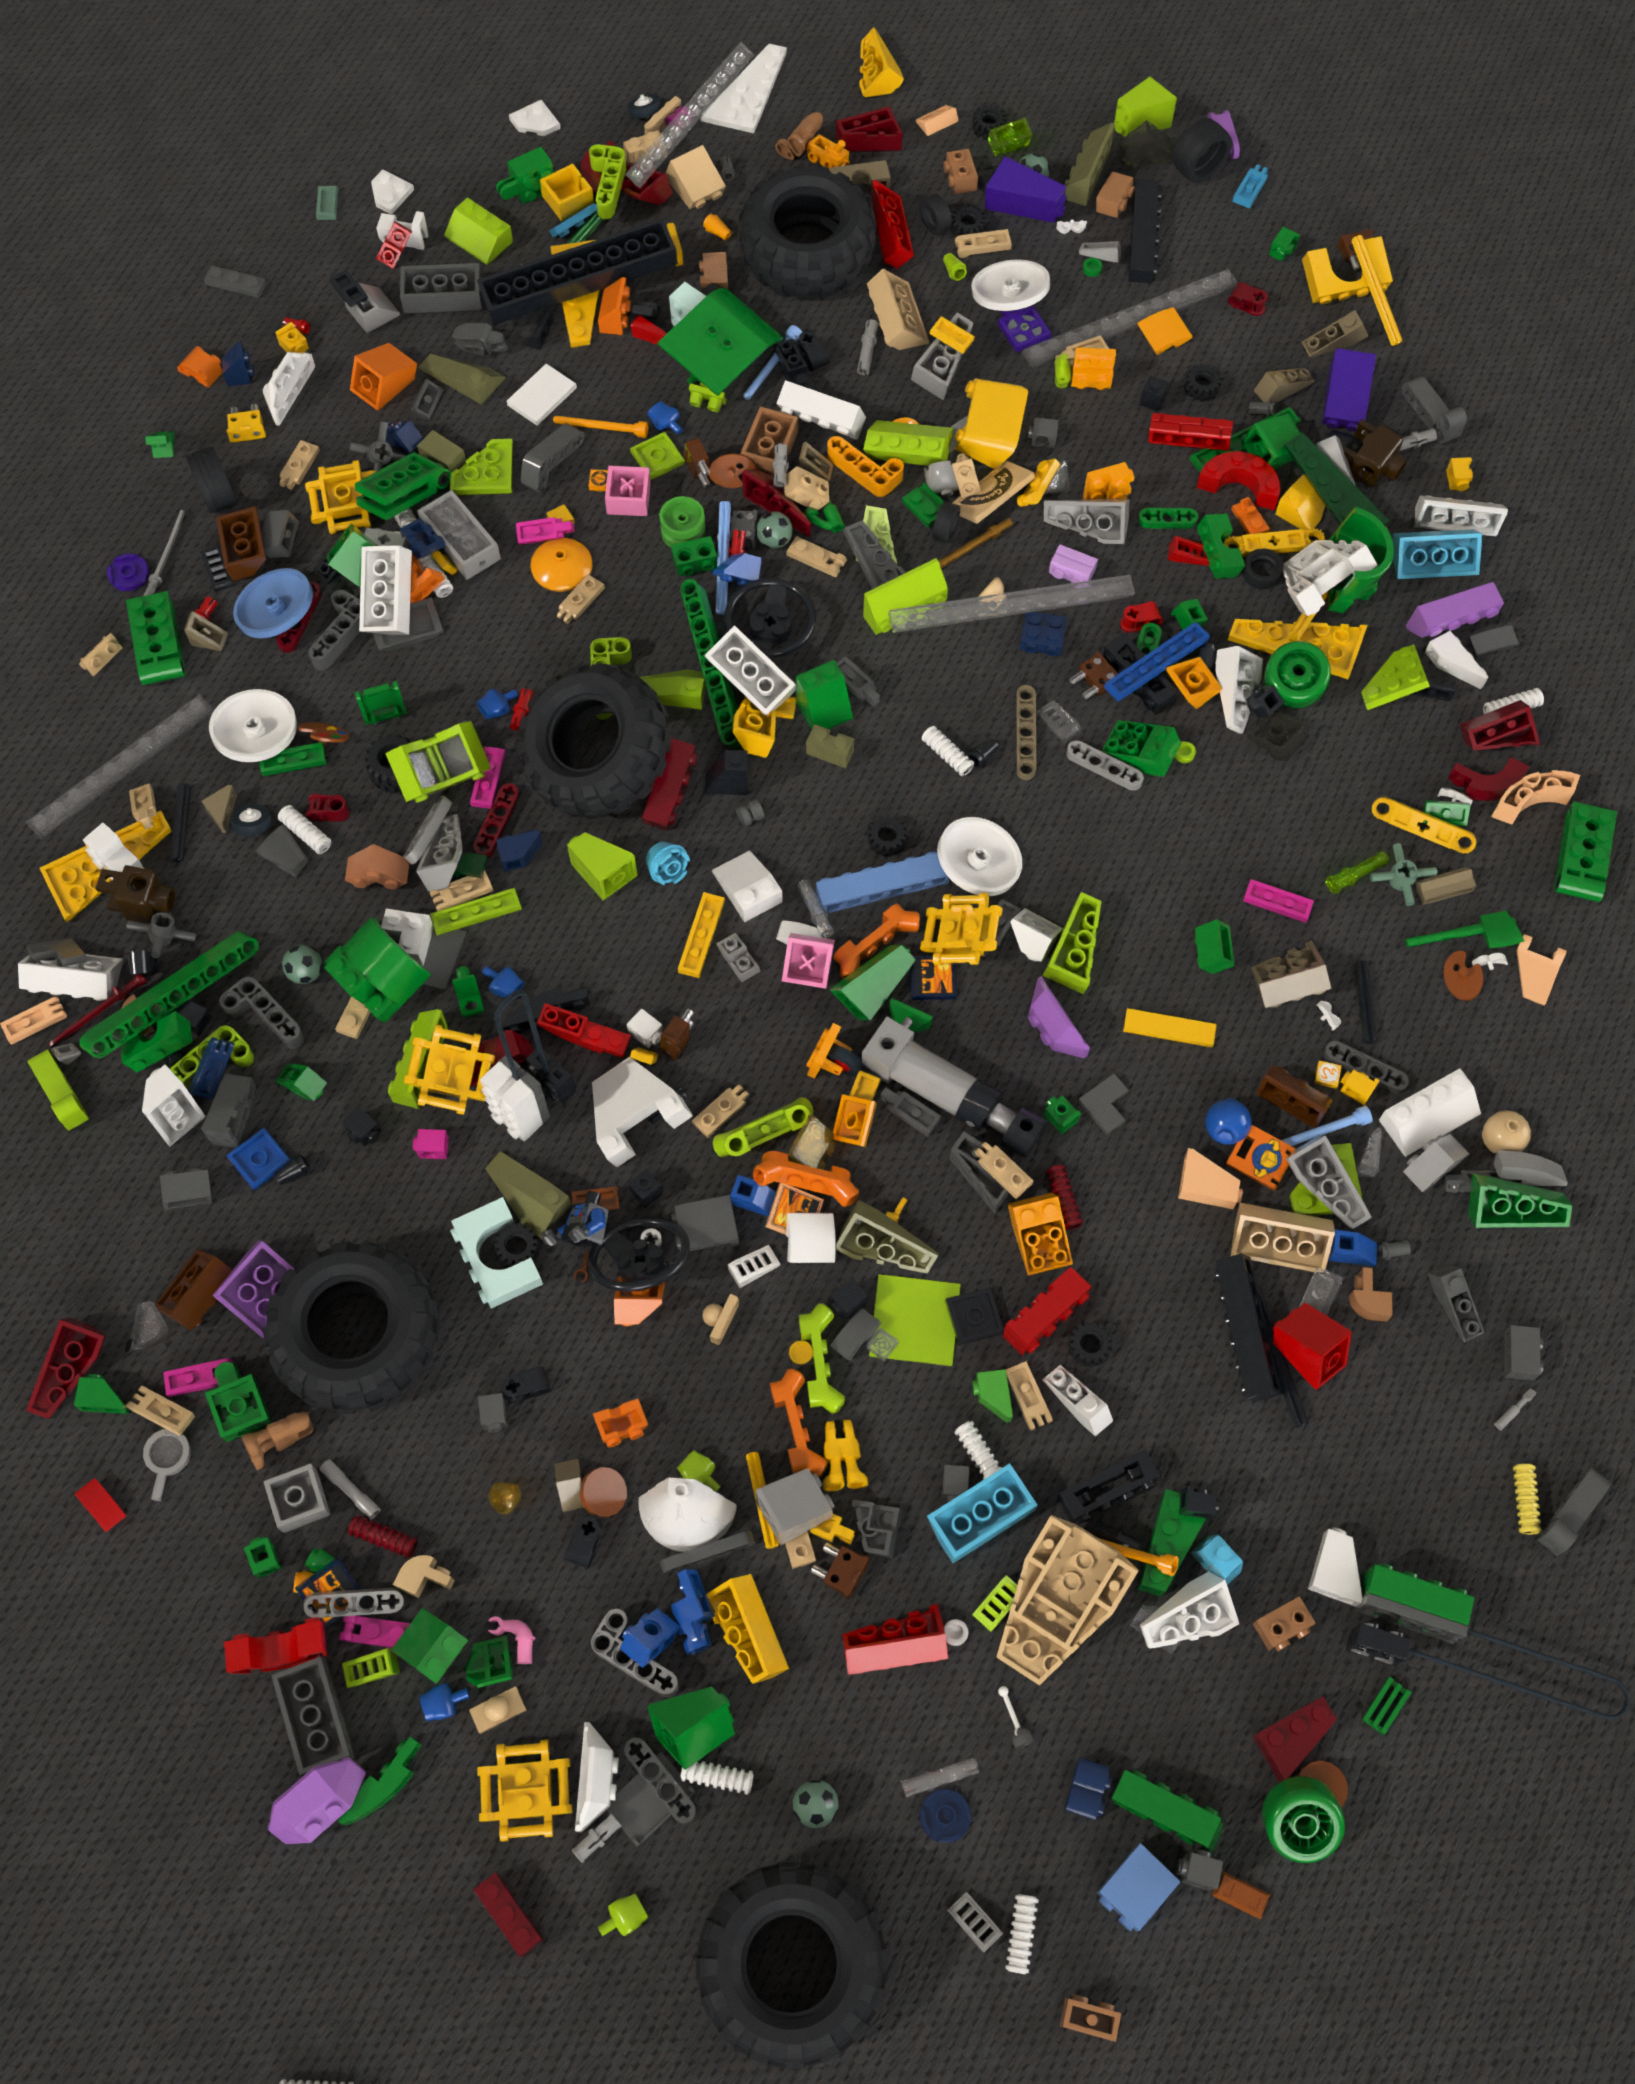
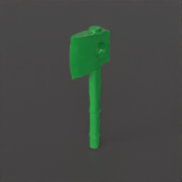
M1507 911L1481 915L1479 924L1406 938L1405 944L1406 947L1419 946L1437 941L1443 942V940L1483 934L1489 948H1500L1524 942V939L1516 925L1515 918L1510 917Z

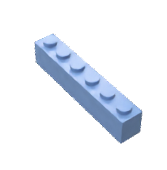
M933 851L925 856L908 857L904 861L888 862L880 867H868L860 872H847L840 877L821 879L819 882H816V894L822 913L827 914L948 884L950 878L940 865L938 852Z

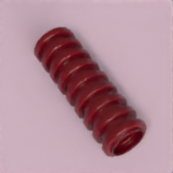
M1055 1165L1046 1170L1045 1173L1049 1176L1047 1180L1051 1183L1052 1193L1059 1198L1065 1229H1076L1083 1224V1220L1080 1219L1081 1213L1077 1212L1079 1207L1075 1205L1077 1203L1076 1199H1073L1075 1195L1071 1192L1072 1186L1069 1185L1070 1180L1067 1179L1068 1173L1064 1172L1066 1170L1064 1165Z
M356 1515L352 1519L348 1528L349 1536L355 1535V1538H362L364 1542L369 1541L372 1545L376 1543L377 1547L383 1546L384 1550L390 1549L392 1553L398 1552L399 1556L404 1554L407 1559L412 1557L418 1543L416 1537L410 1538L409 1534L404 1536L401 1531L397 1533L394 1528L389 1530L388 1526L382 1527L381 1523L375 1524L373 1520L369 1522L366 1517L361 1519L360 1515Z

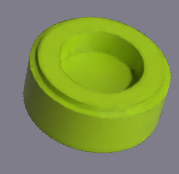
M1182 741L1175 759L1181 763L1191 762L1196 754L1195 746L1190 742Z

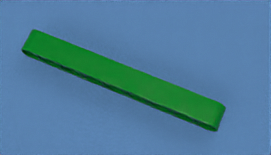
M687 579L681 585V594L721 741L730 749L742 750L743 747L736 737L731 742L735 736L733 733V717L738 710L731 682L705 658L706 653L719 641L707 593L694 579Z
M242 931L232 934L84 1033L80 1038V1047L95 1058L105 1057L254 956L259 948L258 941Z

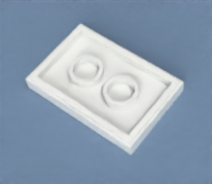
M545 364L507 400V405L538 426L577 388L576 383L548 364Z

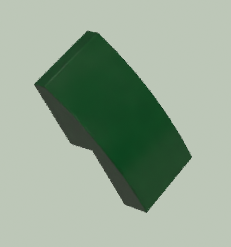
M462 853L452 877L462 878L463 875L482 878L488 861L487 855Z

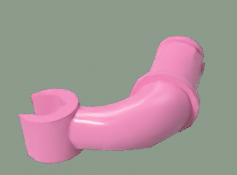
M496 1616L490 1618L488 1621L498 1622L500 1625L496 1630H488L493 1635L499 1636L505 1631L516 1635L515 1641H518L517 1663L532 1664V1645L535 1637H533L532 1631L527 1624L515 1619L502 1620Z

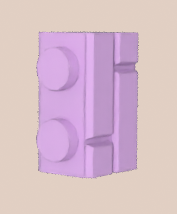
M1059 544L1051 560L1049 573L1057 579L1069 580L1075 586L1088 587L1096 571L1098 559Z

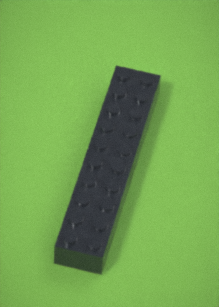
M662 218L478 279L477 282L493 325L607 288L622 277L628 281L678 264L677 251Z

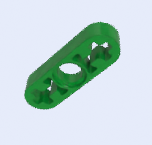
M1144 508L1140 511L1138 523L1141 527L1151 529H1191L1196 526L1198 521V513L1191 508ZM1169 515L1174 520L1167 522L1163 519V516ZM1186 516H1189L1191 521H1188Z

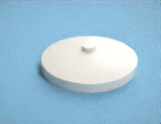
M1006 260L994 263L978 272L972 281L974 300L985 308L999 311L1018 310L1031 306L1043 299L1050 289L1048 271L1042 265L1028 260Z
M262 689L246 690L228 697L217 706L209 722L210 736L216 749L224 756L241 762L262 761L279 754L291 743L297 730L296 715L289 701L280 694Z
M978 817L958 819L945 829L939 839L937 852L942 869L957 886L970 893L979 895V893L987 892L989 896L1002 894L1015 884L1021 874L1022 856L1018 845L1006 830L989 820Z

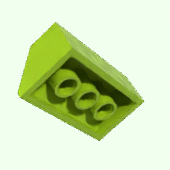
M876 420L867 431L863 450L871 460L888 461L892 458H898L903 463L928 466L933 463L948 461L954 428Z
M937 558L864 593L863 617L876 635L881 632L886 633L893 626L899 623L904 624L911 617L917 614L922 615L929 608L935 605L940 606L947 600L948 587Z
M436 1009L421 1012L417 1020L412 1022V1034L410 1039L405 1041L402 1061H398L396 1077L394 1081L390 1082L388 1087V1094L392 1102L419 1109L420 1105L417 1104L421 1090L420 1087L403 1083L404 1077L408 1074L414 1046L412 1041L415 1037L432 1041L435 1024L441 1025L443 1029H448L442 1010ZM440 1037L439 1043L443 1044L444 1038ZM427 1049L422 1050L416 1077L418 1079L423 1078L429 1051Z

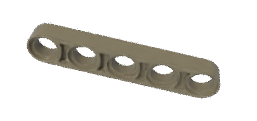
M1022 685L1018 688L1016 694V773L1020 779L1030 780L1035 776L1036 692L1033 687ZM1028 692L1032 697L1025 700L1021 698L1020 694ZM1024 710H1027L1032 714V716L1029 718H1024L1020 715V713ZM1022 729H1029L1032 734L1030 736H1023L1020 731ZM1023 747H1028L1032 750V753L1024 755L1020 750ZM1023 766H1029L1032 769V772L1029 774H1025L1020 770V768Z

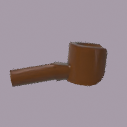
M588 1251L585 1254L581 1269L576 1270L574 1273L575 1281H577L580 1273H585L584 1283H587L589 1280V1274L587 1273Z

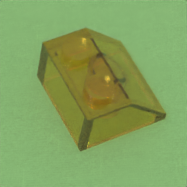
M809 1114L788 1152V1161L824 1170L826 1165L823 1162L827 1155L831 1156L836 1147L834 1133L816 1117Z

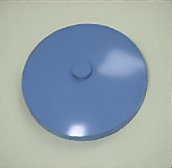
M283 568L267 572L249 583L240 593L234 605V620L241 631L250 637L268 638L281 634L297 624L308 611L313 599L312 585L303 573L295 569Z

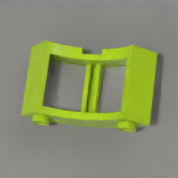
M472 721L459 723L436 733L432 738L401 745L385 753L406 802L415 800L416 803L428 799L427 795L471 778L473 781L485 777L484 772L491 770Z

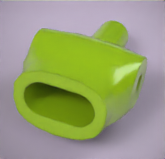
M1065 353L1055 359V384L1058 388H1066L1071 381V365L1068 355Z
M695 1450L677 1467L683 1479H695L702 1484L704 1483L715 1492L721 1487L711 1477L715 1464L708 1457L699 1454Z
M636 1893L611 1903L608 1906L611 1919L598 1926L602 1937L615 1928L624 1937L638 1929L648 1919V1916Z

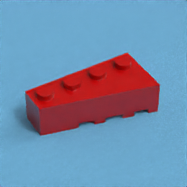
M1070 1267L1048 1287L1049 1292L1043 1291L1035 1298L1031 1304L1032 1308L1029 1309L1025 1306L1015 1320L1011 1319L1006 1323L1003 1337L1022 1356L1027 1352L1032 1354L1040 1346L1038 1341L1043 1336L1050 1337L1056 1331L1057 1327L1055 1325L1060 1320L1065 1322L1074 1313L1072 1309L1077 1304L1082 1306L1089 1299L1090 1295L1088 1293L1091 1286Z

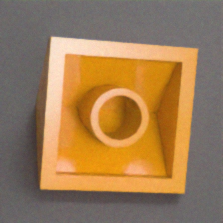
M1201 657L1166 668V671L1184 697L1195 709L1201 707L1223 689Z
M842 1094L831 1139L866 1147L877 1103L872 1100Z

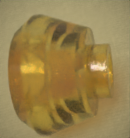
M497 1482L492 1485L489 1499L492 1507L498 1513L508 1515L520 1502L521 1491L517 1485L511 1482Z

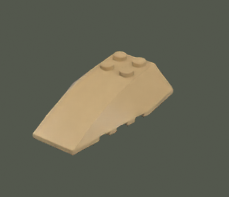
M1051 1515L1025 1558L997 1658L1033 1682L1041 1685L1114 1613L1139 1570L1118 1550L1080 1526Z

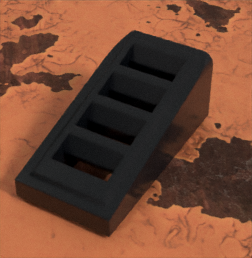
M217 545L202 550L201 555L214 592L234 587L233 580L224 567L221 546ZM227 577V579H225V580H222V581H219V582H215V580H219V579H222V578Z

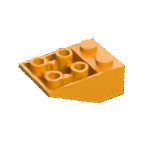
M1048 1193L1007 1204L1013 1230L1028 1276L1073 1264L1057 1195Z

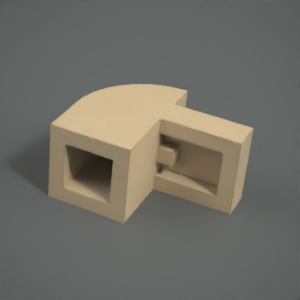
M421 1555L411 1558L402 1566L393 1585L397 1589L419 1598L428 1580L449 1590L455 1580L449 1576L451 1572L440 1566H437L436 1570L434 1569L437 1563L434 1557Z

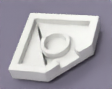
M542 100L509 114L510 121L519 132L526 133L529 131L535 132L540 136H546L561 129L560 123Z
M383 169L371 181L376 207L391 215L414 191L413 184Z

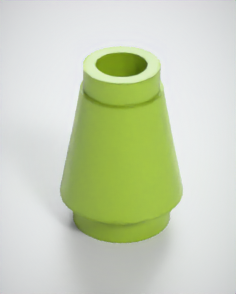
M952 253L946 254L943 262L949 277L955 281L962 280L967 274L966 265Z

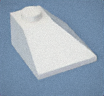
M1026 908L1011 920L1021 952L1026 954L1027 958L1036 962H1042L1047 957L1063 931L1062 927Z

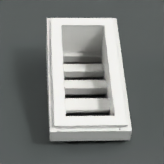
M767 1245L729 1263L728 1270L739 1288L781 1265L770 1246ZM763 1254H767L771 1264L767 1265L762 1256ZM756 1258L759 1259L763 1266L760 1269L754 1260ZM750 1262L755 1271L751 1272L746 1264ZM742 1267L747 1275L742 1276L738 1268Z

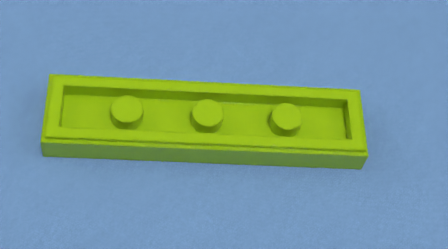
M512 888L431 913L430 916L438 936L509 914L522 908L516 890Z

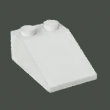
M750 850L712 870V873L744 922L783 902L781 888L771 873Z

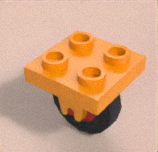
M833 1023L830 1030L825 1028L806 1065L810 1068L807 1076L815 1079L820 1068L838 1076L840 1073L856 1076L859 1070H861L862 1061L852 1052L853 1049L836 1039L841 1029L839 1025Z

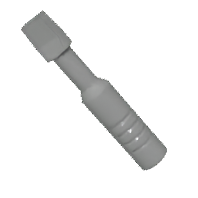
M1530 1388L1522 1396L1523 1398L1516 1405H1512L1494 1425L1499 1430H1503L1517 1416L1520 1409L1534 1398L1536 1392Z

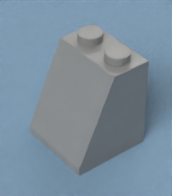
M808 1468L755 1490L757 1504L781 1546L833 1517L832 1508H834V1504L828 1494L823 1495L820 1489L822 1483L816 1473L811 1474Z

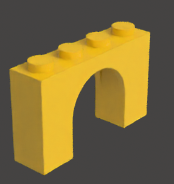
M1382 236L1366 239L1364 241L1383 291H1386L1393 280ZM1326 248L1308 251L1302 258L1313 304L1320 302L1321 305H1324L1334 299L1343 301L1353 295L1362 297L1371 292L1363 270L1361 279L1357 281L1347 282L1339 279L1332 271Z

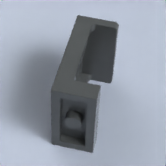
M730 1195L674 1206L675 1214H671L672 1221L680 1225L687 1233L690 1241V1251L730 1244V1247L739 1246ZM675 1236L678 1250H680V1240Z

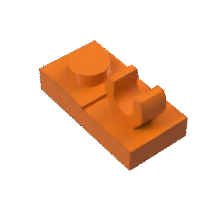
M1249 497L1240 500V503L1232 506L1231 510L1247 534L1268 533L1270 531L1269 526Z

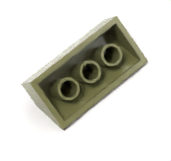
M1109 123L1092 131L1089 138L1084 139L1082 153H1078L1076 166H1072L1070 171V180H1066L1064 184L1066 186V200L1087 206L1111 152L1115 123Z

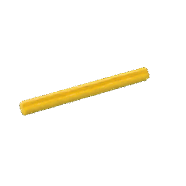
M1362 235L1355 236L1351 242L1392 346L1398 345L1402 342V337Z

